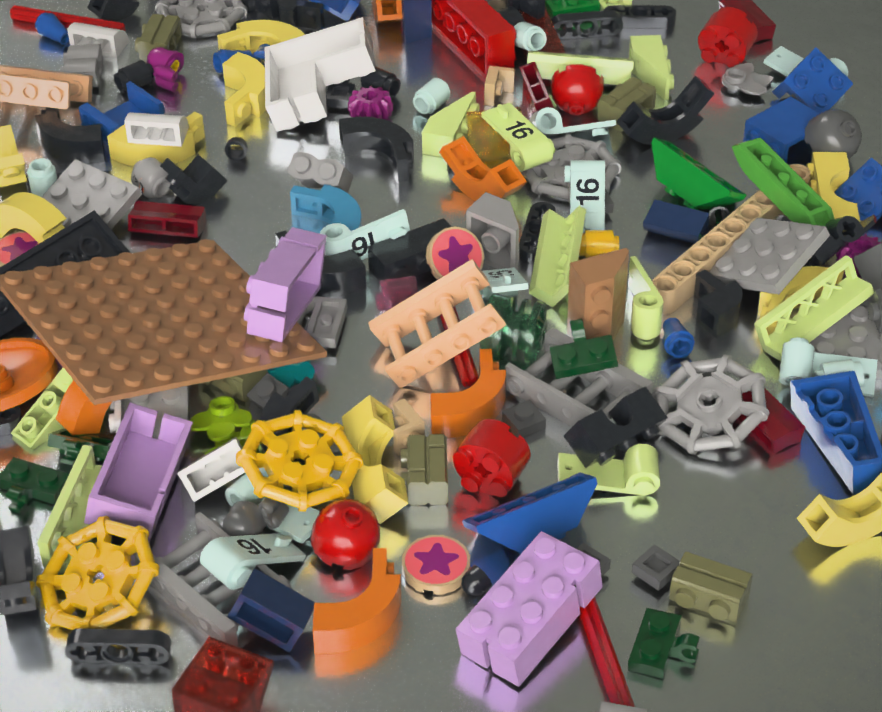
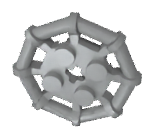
M161 0L155 6L157 14L164 15L165 17L167 15L179 16L182 33L190 35L191 38L216 32H229L230 27L239 19L246 17L248 11L241 0Z
M565 133L563 137L551 139L556 151L550 162L521 172L532 186L531 190L535 194L540 195L543 193L567 199L570 202V182H564L565 165H570V160H597L598 158L605 160V189L607 192H609L610 184L615 176L621 172L622 166L621 162L614 159L607 150L606 143L603 141L594 142L573 137L571 133Z
M726 354L721 358L693 362L685 360L681 362V366L661 386L655 387L652 396L668 417L658 426L661 430L659 435H666L686 448L689 454L694 455L698 451L728 447L737 449L741 447L740 443L761 421H766L770 414L766 408L765 377L762 373H755L732 359L731 355ZM711 372L712 376L703 377L702 373ZM731 373L740 378V380L736 381L727 374ZM686 378L688 379L679 389H676ZM751 391L753 403L743 402L742 393ZM714 398L716 399L715 404L711 406L704 405V400L711 401ZM677 402V411L669 413L668 403ZM741 414L748 416L735 430L733 429L731 424ZM680 423L692 428L690 435L676 426ZM722 430H723V432H724V434H725V435L714 436V435L719 434ZM703 433H706L707 435H711L712 437L702 438Z

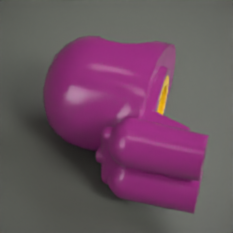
M164 47L153 48L147 55L146 63H149L153 68L156 85L171 92H176L178 89L176 79L184 65L183 54L178 51L167 50Z

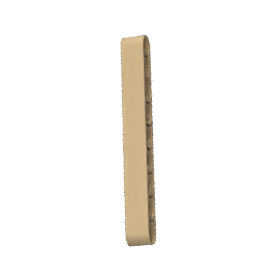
M801 164L789 165L809 185L811 174L809 168ZM761 190L757 191L654 277L652 282L664 301L663 315L675 312L694 295L696 274L703 270L709 272L756 218L773 220L778 214L785 216Z

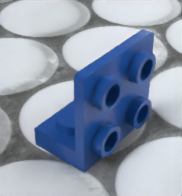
M815 47L772 93L778 99L785 93H788L790 96L793 94L803 104L821 113L830 110L853 85V82Z
M872 157L834 192L838 197L846 201L857 203L860 221L872 215H875L877 220L882 216V165Z

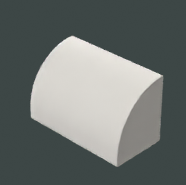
M74 22L67 28L70 45L101 44L103 56L117 58L130 42L124 30Z
M129 112L124 120L127 141L134 144L182 147L189 129L186 116Z
M237 437L177 472L194 502L245 473L244 469L236 463V453L242 450Z

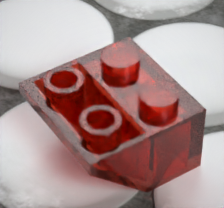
M209 636L171 689L174 711L260 712L274 667V660Z

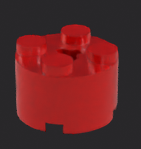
M723 7L711 15L698 36L701 58L705 62H718L727 65L729 68L743 62L758 35L755 23H751L746 18L747 14L734 7Z
M494 419L481 420L470 430L453 454L455 469L462 478L461 485L467 491L472 493L480 491L491 496L505 497L526 468L531 458L530 448L520 434L516 437L509 432L511 427L506 423Z

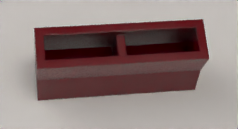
M719 0V9L723 7L740 9L747 14L746 18L751 23H755L758 31L755 42L773 39L776 24L752 0Z
M535 62L519 67L523 76V90L532 113L534 114L546 107L554 108Z
M136 201L133 209L128 214V231L198 238L207 221L206 210L202 206Z
M764 388L766 408L770 414L768 419L761 421L752 433L775 454L787 446L800 443L805 426ZM751 391L742 393L743 402L753 403ZM741 414L738 419L743 422L748 416Z

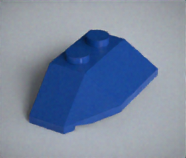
M580 472L498 507L462 520L463 526L517 553H522L541 531L558 540L566 536L567 531L578 527L598 484L597 479L594 476Z

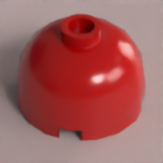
M582 64L568 65L566 70L560 73L557 70L551 82L553 101L560 110L568 114L583 115L590 113L597 108L599 99L604 94V77L602 74L601 77L597 75L596 69Z
M342 499L331 502L320 511L312 526L311 545L315 554L324 563L330 566L333 563L344 566V570L360 568L371 561L373 558V548H377L380 542V524L376 515L366 504L357 500Z

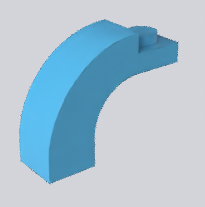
M324 184L321 190L295 185L291 189L290 201L291 213L293 215L321 220L328 224L341 223L346 225L350 231L362 227L361 209L357 201L347 192Z

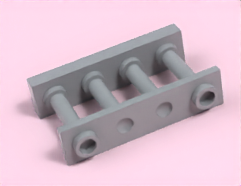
M553 327L545 333L544 355L528 368L522 370L511 363L505 365L506 390L525 401L530 400L534 406L571 427L582 418L596 412L586 405L603 390L617 397L602 410L607 418L611 420L612 417L608 412L623 397L645 386L651 394L653 389V382L619 363L618 367L555 379L550 384L536 378L552 364L549 347L574 342L573 338ZM578 376L591 382L574 399L561 392Z
M199 512L195 515L197 535L163 558L153 555L155 563L160 566L159 575L153 578L149 588L228 656L239 648L237 631L240 624L229 619L227 613L222 614L215 607L241 588L231 590L222 584L210 594L200 595L193 587L212 575L203 565H200L186 576H178L171 570V568L207 545L213 539L229 536L222 530L221 525L217 521H211ZM138 554L135 555L136 565L140 563ZM265 564L256 565L255 569L292 589L291 584L283 575L278 576Z

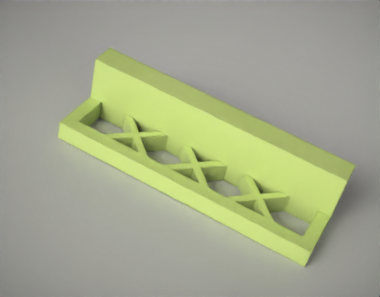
M528 51L527 64L535 62L542 79L552 80L557 70L560 73L565 71L568 65L582 64L596 69V74L600 77L602 74L604 77V84L612 85L623 84L630 79L634 61L629 58Z
M580 205L566 219L551 209L542 217L529 294L551 307H554L568 294L570 263L578 261L586 214V209Z
M845 255L754 323L764 352L781 361L784 343L796 337L807 339L810 343L874 294L872 284L857 277L852 258ZM845 270L846 278L835 284L839 273ZM823 286L821 296L817 300L812 301L816 290ZM801 304L797 315L789 318L793 308ZM778 321L775 331L768 336L766 328L773 322Z
M82 446L37 542L43 569L47 566L59 544L57 540L61 536L66 537L88 526V524L84 523L88 497L102 465H96L92 446ZM70 555L67 556L59 571L60 573H64L72 559Z

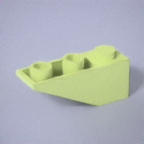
M661 35L630 36L629 59L634 61L631 72L644 83L655 86L656 93L662 99L669 100V90L674 89V75L670 74L671 62L670 59H667V45H663Z
M476 92L465 95L429 117L422 131V154L443 158L439 153L443 146L462 136L465 137L466 134H470L472 121L478 118L480 110L479 103H476Z
M64 368L60 370L11 432L12 435L32 450L48 441L49 433L65 429L56 420L63 396L73 382L72 377Z

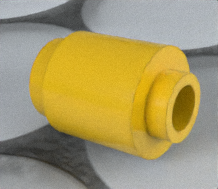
M585 230L582 233L579 257L585 256L586 259L619 250V236H614L613 230Z

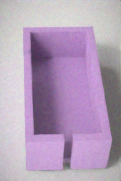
M292 227L285 237L282 236L280 238L278 246L275 249H271L267 260L260 263L256 274L249 277L246 291L250 294V302L247 304L244 312V320L248 321L246 334L278 342L284 341L321 288L327 235Z
M129 403L88 497L84 523L90 525L96 522L98 517L108 516L110 520L134 527L141 525L148 530V541L150 543L159 516L162 513L186 452L193 422L164 413L159 437L155 439L153 434L158 411Z
M541 531L456 627L461 655L486 669L491 665L493 673L519 687L580 615L579 606L585 609L603 587L599 560Z

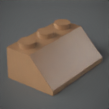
M627 248L570 263L567 334L571 338L573 336L570 321L582 319L586 340L606 335H612L613 341L616 338L625 317L629 250Z

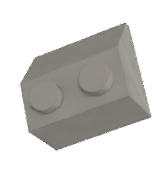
M485 192L466 210V229L476 235L482 244L485 264L496 269L515 267L518 271L519 225L511 202Z

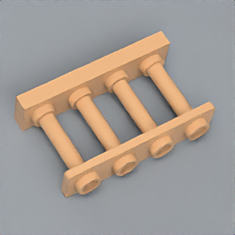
M0 65V101L68 109L70 101L92 102L93 76Z
M473 259L368 322L370 330L385 347H391L395 361L387 365L385 370L399 388H403L506 326L504 319L492 304L485 306L480 291L490 284ZM469 298L475 313L459 322L453 307ZM443 314L448 329L432 338L427 323ZM416 330L422 345L406 354L401 338Z

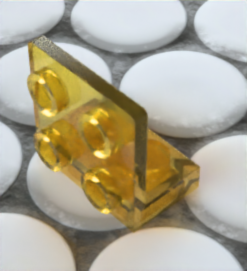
M515 107L522 114L520 107ZM487 110L466 112L467 141L482 162L488 165L498 160L511 159L510 144L481 117V112Z

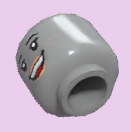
M152 157L140 160L134 165L131 173V183L138 186L141 193L147 198H160L170 191L171 183L165 179L168 173L160 167L162 163Z

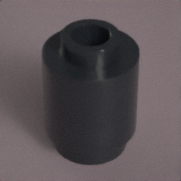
M139 60L118 69V72L113 75L114 82L121 93L127 92L126 83L130 81L143 88L152 84L154 71L149 63Z
M375 66V72L361 77L362 87H382L383 91L389 92L391 98H394L400 90L401 82L396 75Z

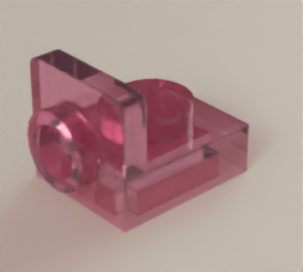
M409 276L380 280V293L375 294L377 311H383L384 313L418 292L416 277Z

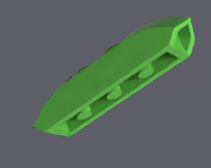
M761 137L732 146L734 155L746 176L791 221L825 226L828 221L834 219L832 208Z

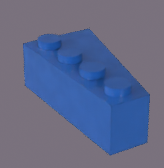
M855 371L791 380V409L805 426L851 493H860L882 473V447Z

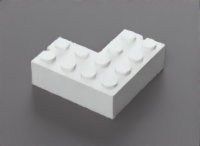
M363 17L265 47V107L276 132L293 129L301 121L305 124L317 122L327 117L326 86L340 84L345 80L358 76L363 77L371 72H375L373 41Z

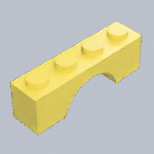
M813 152L811 163L806 164L811 173L809 186L832 208L834 219L852 216L860 222L857 203L846 201L834 193L849 177L850 167L847 153Z
M369 395L344 414L342 422L345 435L355 451L363 457V466L357 470L352 481L354 500L366 504L374 512L379 524H381L409 502L404 478L381 464L383 452L393 437L395 429L392 410Z

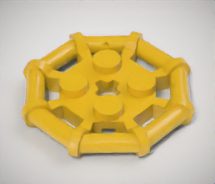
M294 410L292 414L267 421H255L251 425V432L242 450L236 453V463L244 469L254 487V494L259 498L267 497L298 508V511L306 512V509L335 499L342 500L347 498L357 470L363 466V457L355 451L343 432L344 426L340 423L332 424L302 414L301 410ZM293 427L290 433L279 436L273 433ZM260 442L268 447L265 454L256 453ZM334 443L342 456H335L330 447ZM294 459H303L305 460V465H301L299 462L292 461ZM259 468H264L269 477H264ZM333 470L342 471L339 479L335 480L330 477ZM284 484L291 486L292 491L283 489Z
M100 516L96 522L66 537L61 536L57 540L59 544L43 573L36 578V586L40 588L46 610L45 621L52 627L61 626L71 630L79 628L105 629L131 615L135 617L139 613L137 609L153 578L159 575L160 566L155 563L148 541V530L141 525L134 527L110 520L108 516ZM112 535L126 539L121 546L111 543ZM97 537V542H96V543L87 542V541H89V540H91V539ZM137 552L140 563L131 566V556ZM70 555L72 559L64 574L58 575L67 556ZM102 572L105 575L102 580L97 579L92 584L93 578L97 573ZM134 580H136L135 583H134V585H133V587H132V589H131V591H130V593H129V595H128V597L126 598V596H127V594H128V592H129V590H130V588H131V586H132ZM62 589L67 599L59 604L55 590ZM111 603L114 606L119 604V606L100 615V613L106 611L103 607ZM76 609L86 611V616L83 618L72 614Z

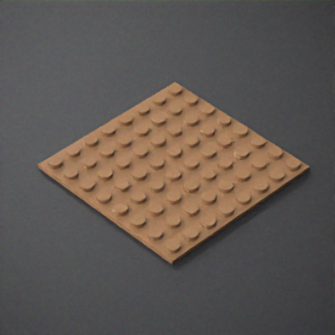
M204 239L198 243L175 244L172 247L161 249L149 248L146 251L137 253L124 252L118 256L94 257L91 260L82 262L69 261L62 265L51 267L38 266L33 270L21 272L8 271L0 275V290L94 405L327 357V351L298 322H296L283 342L246 334L248 321L244 320V312L247 304L250 302V294L246 291L250 275L214 240Z

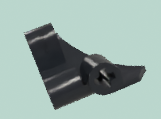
M778 214L773 219L791 222L788 218L781 214ZM872 215L859 222L855 217L844 216L828 221L825 226L830 236L804 266L821 267L845 245L856 241L876 224L877 217Z

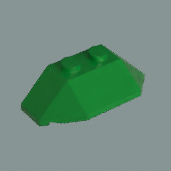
M653 138L651 143L656 179L666 186L664 190L667 193L683 198V204L686 207L699 210V208L710 210L716 205L727 206L742 201L747 196L672 142Z

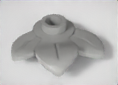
M752 63L739 64L729 68L722 76V83L728 89L733 91L741 90L750 95H763L767 93L766 88L773 81V76L754 72V65Z

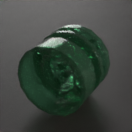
M493 293L487 305L492 304L504 319L506 326L481 340L480 349H492L493 359L503 360L509 348H512L513 362L520 363L524 355L525 364H533L539 358L545 343V333L547 332L546 303L536 301L532 308L531 300L524 299L517 312L514 297Z

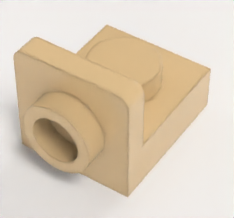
M489 66L484 86V105L494 106L497 96H501L502 92H514V68Z
M405 399L393 403L395 425L393 431L394 452L398 456L401 455V449L407 448V437L409 435H425L424 420Z

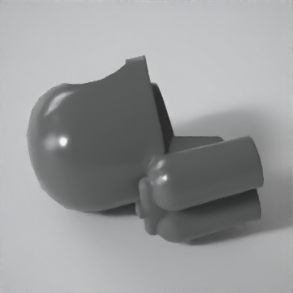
M267 497L258 505L250 501L236 502L224 518L222 530L229 536L259 535L266 526L270 529L278 528L288 514L289 507L284 503Z

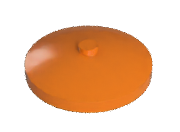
M34 338L0 340V412L18 406L35 397L57 375L59 368L58 360L41 340Z

